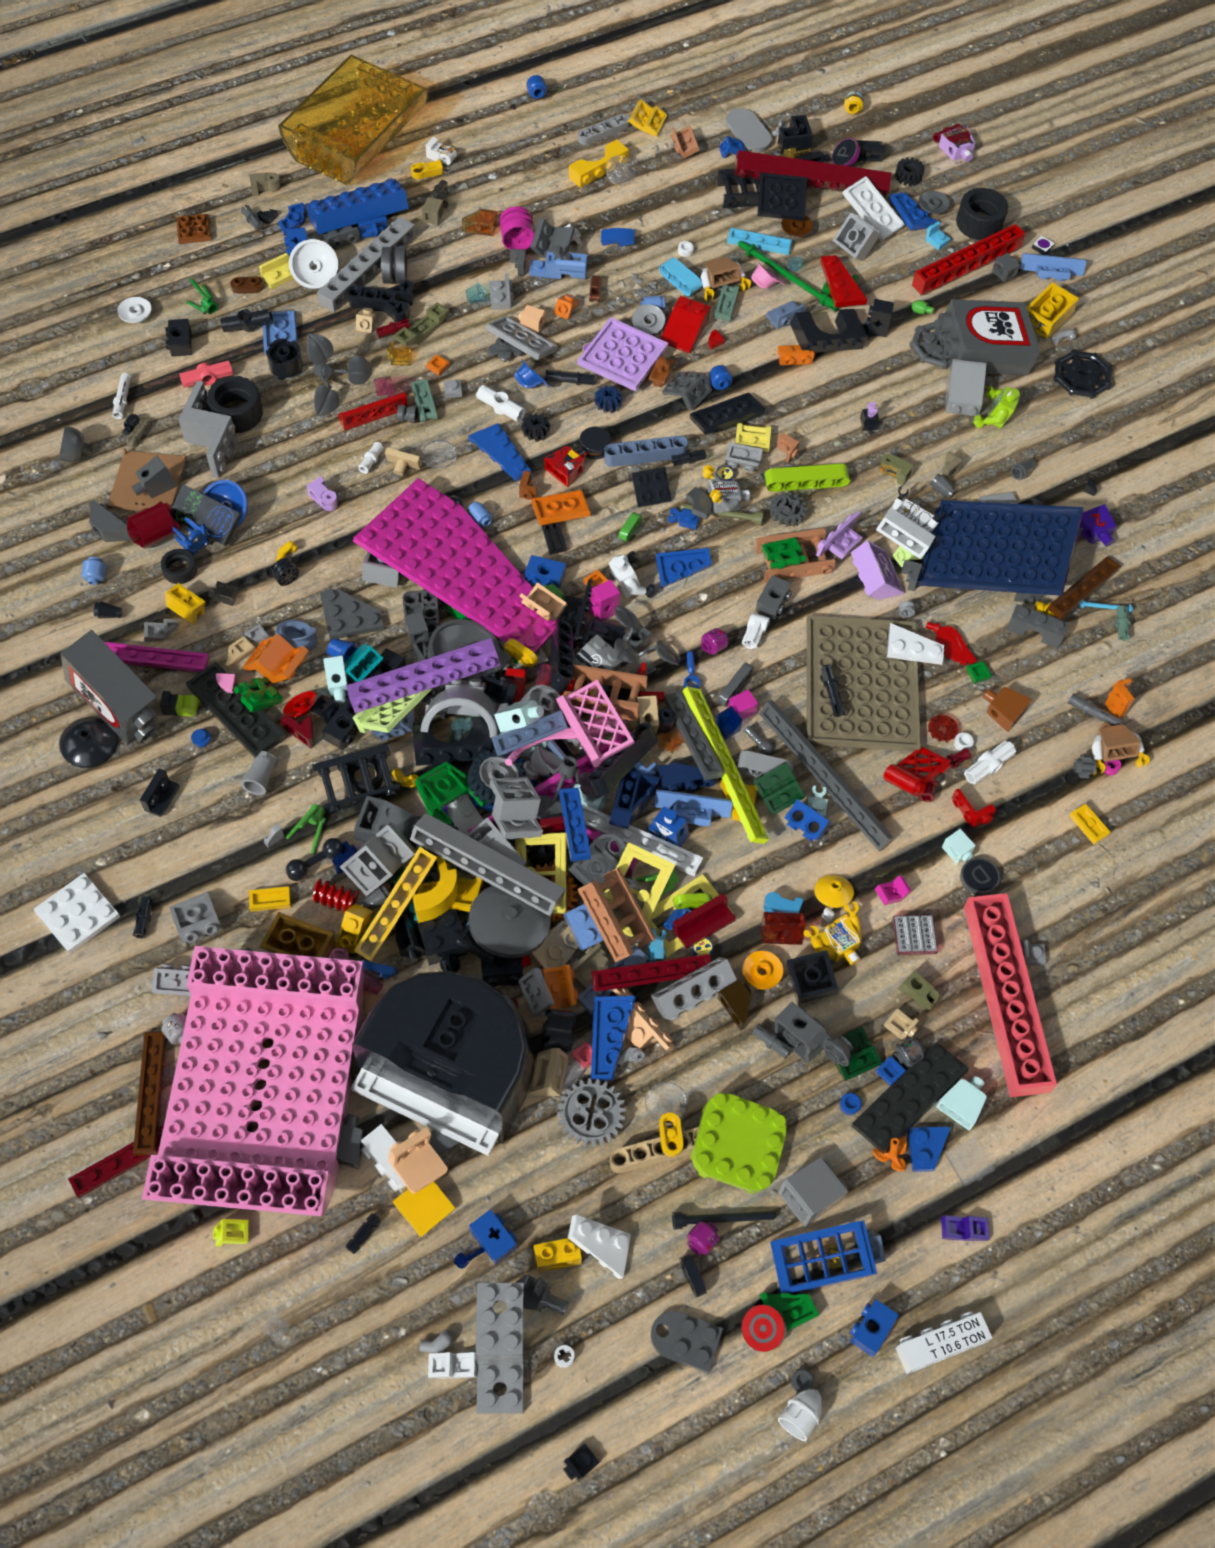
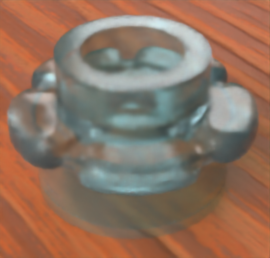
M791 257L787 267L793 272L799 271V269L803 268L801 258Z

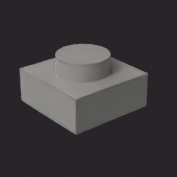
M460 379L443 381L445 398L462 397Z

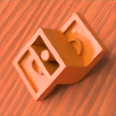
M277 634L263 639L242 668L247 672L257 670L271 684L282 682L283 680L291 679L295 675L296 667L306 660L305 655L309 650L304 646L294 648Z

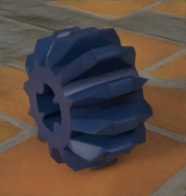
M605 385L604 388L599 387L598 391H596L594 402L598 410H603L604 413L606 411L612 413L613 410L618 411L619 407H621L623 395L619 388H614L613 385L611 387Z

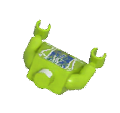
M988 386V392H984V394L989 399L995 398L992 407L985 419L981 415H977L974 417L973 423L977 428H981L986 424L994 425L1001 429L1014 412L1020 398V392L1015 388L1009 387L997 389L996 391L992 386Z

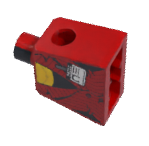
M565 446L545 458V470L568 488L584 471L586 451L583 448L574 451L569 446Z

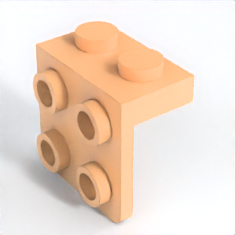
M538 582L527 597L522 593L520 594V597L523 599L522 603L533 611L538 609L536 613L548 622L550 619L556 622L568 605Z
M427 1128L421 1131H414L404 1142L399 1141L390 1148L388 1162L413 1194H416L445 1175L448 1170L447 1166L429 1144L431 1133Z

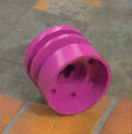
M520 206L506 209L500 216L502 243L509 250L528 249L531 247L535 234L531 212Z

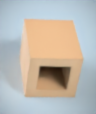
M526 305L524 311H521L519 314L520 324L539 334L545 323V311Z

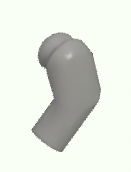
M625 1048L620 1054L617 1066L621 1067L627 1061L640 1062L644 1060V1051L639 1048Z
M447 1330L442 1331L434 1341L421 1340L419 1351L442 1353L452 1342L451 1332Z

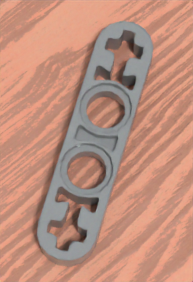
M619 114L584 128L578 132V142L587 145L630 127L628 122L630 116Z

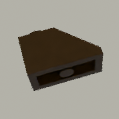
M738 979L719 991L718 1000L740 1031H742L747 1020L751 990L746 983L743 984Z

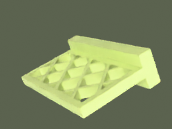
M433 688L358 712L353 717V720L362 733H366L369 729L389 733Z

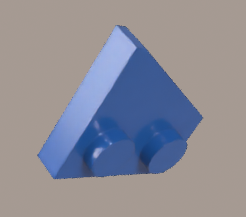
M949 1127L910 1128L907 1131L912 1172H933L935 1170L950 1130Z

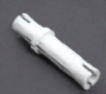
M126 373L120 376L117 395L113 400L112 417L115 419L123 418L124 408L127 406L126 399L131 376Z

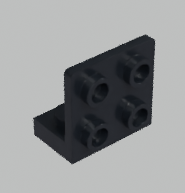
M666 467L634 472L628 475L629 482H633L639 508L672 501Z

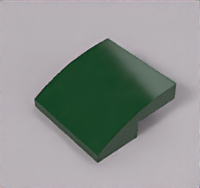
M786 761L753 779L754 785L772 816L794 804L797 799L801 800L806 797Z
M863 1026L842 1035L853 1046L851 1061L848 1066L834 1063L845 1081L882 1064L875 1046H871Z

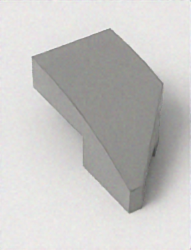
M164 619L163 623L144 622V641L165 640L180 625V620Z

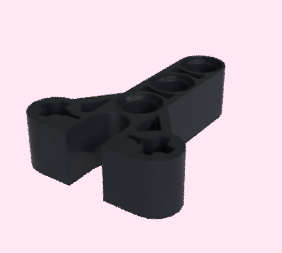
M403 280L398 285L388 289L357 285L350 286L347 289L348 301L351 307L358 309L371 308L373 311L385 312L393 319L394 323L406 318L409 321V305L413 306L415 298L412 281Z

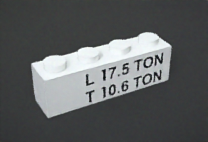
M971 1311L961 1315V1320L953 1322L950 1319L941 1323V1328L933 1330L930 1327L921 1331V1336L913 1338L912 1335L900 1339L901 1344L895 1349L906 1374L988 1343L992 1336L981 1312L973 1314Z

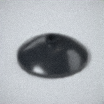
M93 716L83 717L69 724L62 732L59 740V749L63 758L71 765L80 768H91L103 764L111 758L118 745V735L102 718Z

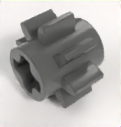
M1081 754L1080 758L1074 760V773H1078L1080 778L1089 779V775L1096 772V761L1092 760L1090 755Z

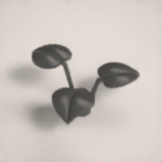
M308 334L307 354L310 361L316 364L314 374L320 377V380L326 384L320 385L314 395L315 413L317 416L333 412L339 404L338 393L335 390H331L332 386L325 378H329L332 372L349 373V382L360 385L370 378L372 367L364 357L353 356L348 361V370L332 369L330 365L326 364L328 362L327 358L333 355V345L330 340L319 334Z
M615 606L614 613L617 620L623 626L630 629L626 640L618 638L615 641L616 661H623L620 667H625L628 663L637 664L640 661V656L652 650H657V654L663 660L678 666L680 665L676 651L665 641L659 640L656 642V645L637 653L628 642L634 629L638 630L640 628V622L636 615L627 608Z
M539 745L536 746L531 758L533 770L542 776H548L551 773L555 775L559 772L561 779L553 799L545 795L539 796L541 800L536 815L537 818L546 819L562 816L561 803L557 802L556 799L564 779H571L574 775L576 782L581 784L580 791L591 798L602 797L596 795L588 779L591 772H584L579 776V769H576L578 762L575 758L567 756L561 759L556 754L544 750Z

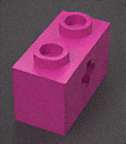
M612 580L592 588V595L590 597V611L592 615L597 617L599 621L606 620L615 615V606H619L620 592Z

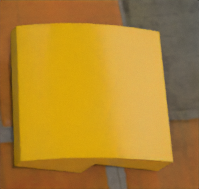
M640 99L628 122L641 131L657 136L667 114L657 105L652 108Z
M432 1182L416 1194L406 1189L392 1201L419 1237L426 1234L455 1209L435 1182Z

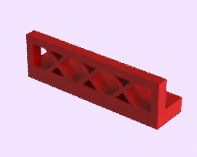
M404 392L338 414V419L345 431L396 414L399 404L408 407L407 396Z

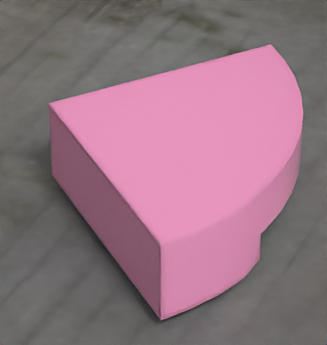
M216 673L218 685L225 692L233 694L236 680L235 674Z

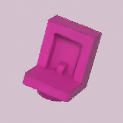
M900 875L893 882L878 885L875 891L883 904L888 905L901 902L911 892V889L903 876Z

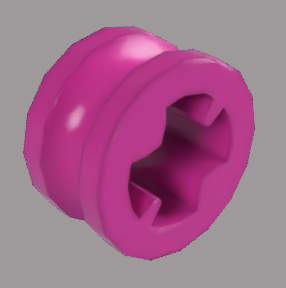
M1120 760L1104 762L1106 767L1104 773L1107 775H1116L1121 768ZM1109 763H1111V764H1113V766H1115L1114 769H1113V768H1110V766H1108Z

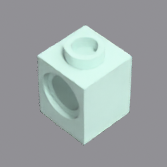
M959 829L945 839L942 848L956 864H959L961 861H968L974 855L973 851L976 845Z

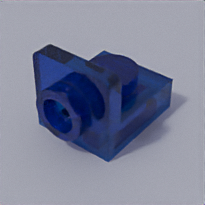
M347 840L343 842L346 852L338 854L331 860L337 875L344 872L340 866L357 852L354 845L350 846Z

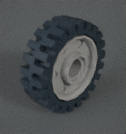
M489 750L485 751L484 754L481 753L474 759L470 767L467 781L468 785H470L469 789L471 792L474 791L473 795L475 797L480 796L479 801L483 802L486 800V805L490 806L491 802H495L496 796L490 787V780L492 778L527 777L522 762L517 763L518 758L511 766L506 765L505 760L510 753L507 756L504 754L497 756L495 750H492L491 753Z

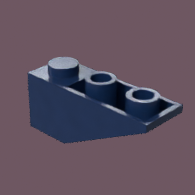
M680 763L657 766L656 776L661 777L659 783L660 790L673 792L693 791L699 787H711L718 783V778L704 780L698 767Z

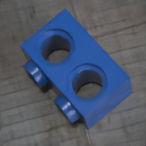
M798 799L785 816V819L788 820L786 825L795 831L798 828L804 832L802 836L811 842L814 839L819 842L831 825L829 820ZM803 812V819L799 822L795 821V814ZM813 823H819V830L812 833L810 826Z

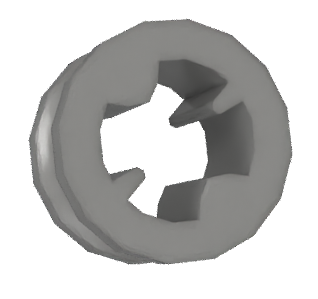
M904 601L899 604V615L901 617L908 618L915 615V604L913 602Z

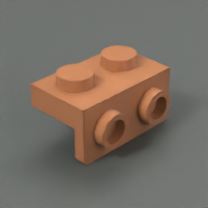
M691 126L678 132L675 131L674 127L671 128L672 135L670 136L673 143H676L674 147L678 154L681 153L683 159L700 150Z

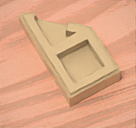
M245 636L229 646L226 662L228 670L251 655L256 649Z

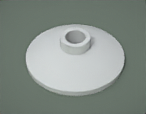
M131 297L120 303L117 312L123 321L138 323L149 317L151 305L144 298Z

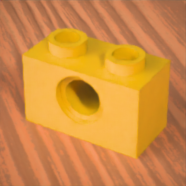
M569 1238L534 1245L538 1273L581 1265L580 1247Z

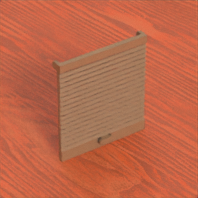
M123 448V457L107 507L140 511L162 501L163 504L168 503L170 508H172L187 460L186 454H183V456L127 451L126 448ZM158 455L167 467L177 487L154 498H151L146 491L137 496L131 488L140 482L136 472Z

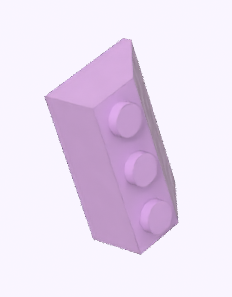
M867 540L851 552L853 564L859 571L858 576L864 583V591L869 597L880 600L905 593L887 550Z

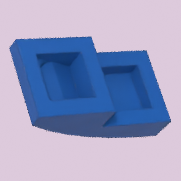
M628 228L603 229L601 231V243L604 246L618 242L620 247L635 244L636 232Z

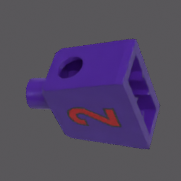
M1103 504L1083 512L1080 527L1083 528L1081 535L1090 544L1102 541L1105 547L1110 546L1114 542L1112 534L1116 524L1106 505Z

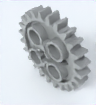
M588 1078L587 1084L580 1080L579 1087L573 1083V1091L566 1089V1096H561L560 1101L562 1103L558 1104V1109L561 1111L557 1112V1117L563 1118L559 1120L558 1124L559 1126H565L562 1129V1133L569 1132L568 1140L575 1137L576 1145L583 1141L584 1148H586L588 1142L591 1143L592 1148H595L596 1142H599L602 1147L605 1139L611 1143V1135L618 1137L617 1130L623 1129V1125L619 1122H625L626 1118L622 1116L626 1113V1109L620 1108L624 1105V1100H618L620 1092L613 1094L615 1087L613 1086L608 1089L607 1082L599 1085V1079L596 1080L595 1084H592L590 1078ZM595 1095L597 1096V1099L595 1102L591 1128L589 1131H587L586 1127L588 1123L589 1112L591 1109L592 1098ZM585 1097L589 1102L587 1104H580L578 1099ZM605 1101L610 1106L608 1108H601L598 1104ZM577 1117H580L585 1122L581 1125H577L574 1123L573 1120ZM596 1122H603L605 1127L598 1129L594 1124Z

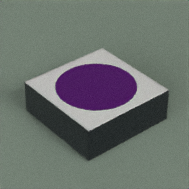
M1040 236L1033 243L1032 249L1042 255H1046L1055 243Z

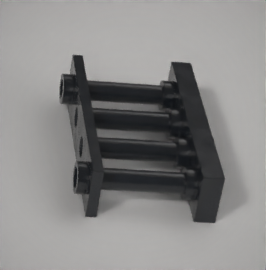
M734 169L718 170V186H725L726 190L723 198V208L758 206L759 180L753 177L741 178L738 175H734ZM746 184H755L757 192H748ZM731 185H740L742 193H733Z
M388 743L312 764L315 776L319 775V777H322L329 803L323 805L325 812L337 813L341 811V808L364 802L366 796L374 798L386 796L389 798L398 795L397 792H401L399 784L393 785L387 765V756L391 755ZM376 760L379 762L386 787L374 790L367 766L369 761ZM354 765L360 767L367 791L356 796L348 771ZM336 770L341 772L348 798L336 801L329 776L331 772Z

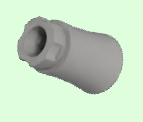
M261 751L255 757L247 774L241 780V787L251 794L264 795L275 767L276 757L269 752Z

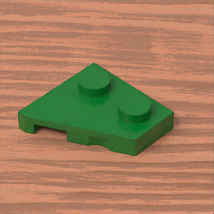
M761 1293L759 1295L763 1305L773 1306L781 1312L786 1322L787 1332L819 1317V1313L809 1294Z

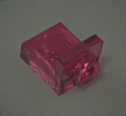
M391 376L374 379L377 396L387 395L388 398L395 396Z

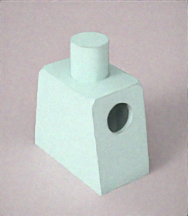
M343 657L324 658L330 696L334 697L336 704H343L346 700L345 695H348L346 687L348 685V678L345 672Z
M535 700L514 703L494 714L501 733L532 724L544 715V709L542 706L537 705ZM517 714L518 718L513 719V715Z
M976 1076L973 1077L970 1083L961 1079L941 1098L936 1108L970 1131L976 1123L987 1098L986 1094L980 1091L985 1084L984 1081Z

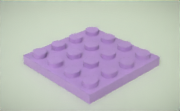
M610 317L579 357L577 365L636 391L655 366L659 356H662L667 350L668 343Z

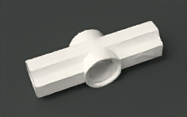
M482 385L476 394V398L493 407L494 412L499 415L505 414L513 420L520 422L526 413V409L508 399V395L505 392H496L488 386Z
M1004 741L992 751H986L975 764L965 770L966 780L970 784L976 785L989 774H995L1002 767L1003 763L1015 755L1014 745L1010 741Z

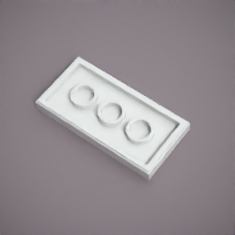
M867 177L862 178L843 191L842 194L861 218L881 232L878 237L881 242L904 227V222Z

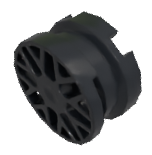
M290 558L278 560L274 563L275 567L270 570L272 577L276 579L280 586H287L293 583L300 573L299 568Z

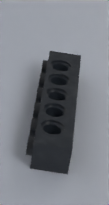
M385 648L381 654L384 659L363 680L406 666L405 658ZM349 696L322 730L324 740L342 750L352 743L354 735L357 731H360L353 720L356 714H353L355 712Z

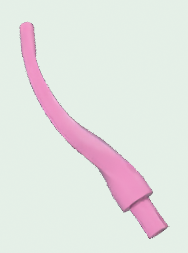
M605 717L594 719L593 724L603 726ZM608 718L606 727L616 728L617 720ZM621 719L623 724L626 725L627 720ZM591 727L590 736L599 737L601 729ZM567 728L514 750L505 760V763L511 766L523 751L539 743L556 739H577L572 728ZM604 730L603 736L608 735L611 732Z

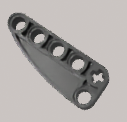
M427 590L406 592L403 595L404 616L422 612L430 640L432 633L429 632H434L439 626L438 598ZM429 640L411 645L419 661L429 658Z

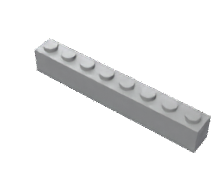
M425 813L414 825L410 837L411 841L546 915L551 916L560 904L566 890L565 888Z

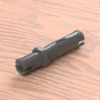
M1074 693L1067 703L1082 710L1083 714L1087 713L1104 723H1110L1111 726L1121 725L1124 720L1092 704V701H1086Z

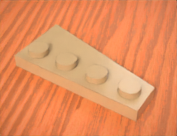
M562 920L551 929L540 948L530 954L542 969L564 966L578 948L566 920Z

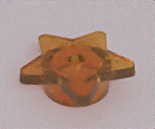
M675 731L669 734H659L661 742L658 748H663L673 753L676 746L682 744V741L676 738Z

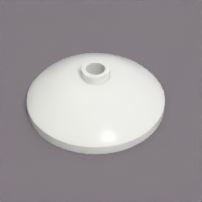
M316 239L305 240L296 245L289 257V269L295 281L301 286L309 289H320L337 274L338 259L334 250L327 243ZM313 265L317 266L316 270L312 269Z

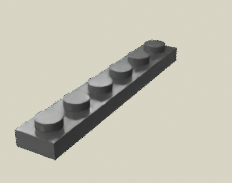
M677 692L665 695L664 702L667 708L675 712V723L704 780L723 777L724 771L683 693Z

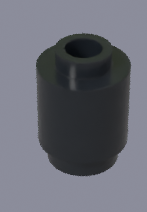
M670 708L660 709L658 711L659 728L657 731L666 734L673 729L676 714Z

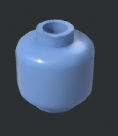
M89 557L82 564L81 576L88 584L98 585V582H103L106 579L107 565L101 558Z

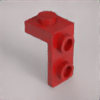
M642 662L641 668L637 669L638 675L646 676V662ZM639 691L638 697L656 696L657 705L664 702V692Z
M959 788L953 793L952 802L954 806L960 809L965 821L970 823L973 828L982 823L986 825L993 820L996 812L993 804L976 812Z

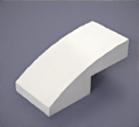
M475 1352L429 1354L428 1378H477L478 1364Z

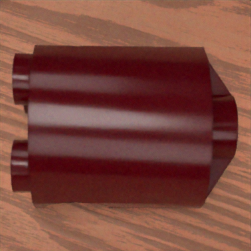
M160 501L150 508L142 509L128 516L126 530L133 543L146 549L171 535L177 534L173 527L179 530L180 526L176 519H172L170 515L172 510L168 503L163 504Z

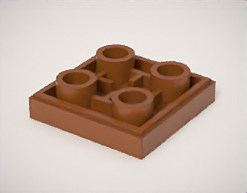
M208 214L176 217L179 244L211 241Z

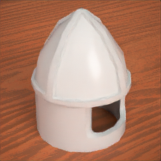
M807 1389L796 1394L792 1399H789L788 1405L778 1418L780 1425L797 1439L806 1441L814 1428L820 1423L822 1414L820 1392L816 1389Z

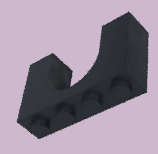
M839 309L834 322L840 334L833 335L820 330L816 326L810 312H795L790 324L801 350L814 351V353L863 349L868 338L855 309Z
M483 717L469 718L470 733L466 738L457 742L437 740L433 736L431 722L428 732H421L422 723H413L416 766L471 761L478 757L479 754H484L485 751L489 750L491 753L492 741L485 719Z

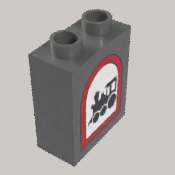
M951 299L945 313H940L937 318L938 333H943L945 339L944 356L945 358H950L951 364L953 359L986 363V374L1028 375L1041 353L1025 302Z
M92 629L60 653L64 680L127 745L135 738L140 743L145 742L157 731L158 727L155 725L158 717L157 696Z

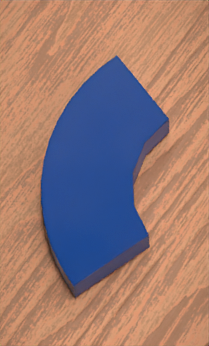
M303 202L288 206V215L278 221L284 236H287V229L299 228L305 220Z

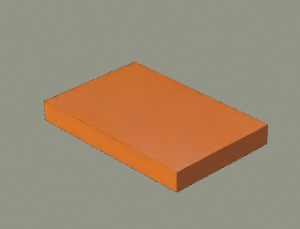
M582 490L531 499L539 526L590 516V509Z

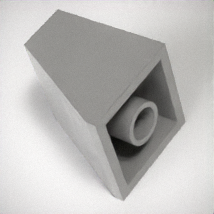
M952 360L946 380L945 413L970 416L979 415L983 402L986 363Z
M821 1157L785 1179L778 1191V1194L805 1228L844 1199L848 1193L845 1182L835 1176L832 1166L829 1162L823 1161Z

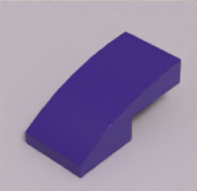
M947 1215L941 1217L942 1239L958 1241L990 1240L988 1218L975 1216L963 1218Z

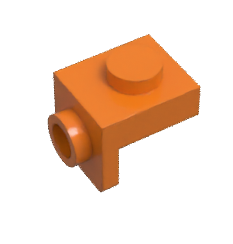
M571 294L559 297L554 314L569 319L572 309L578 307L580 300L575 299V296Z

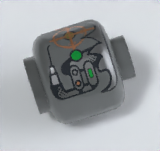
M909 1036L895 1045L893 1056L900 1065L903 1064L909 1068L924 1059L926 1049L920 1039Z

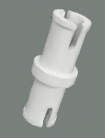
M374 442L371 449L365 453L363 461L358 466L360 472L367 474L371 466L377 462L378 456L384 448L381 443Z

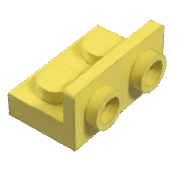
M287 253L259 266L261 278L271 290L294 279L289 269V255Z

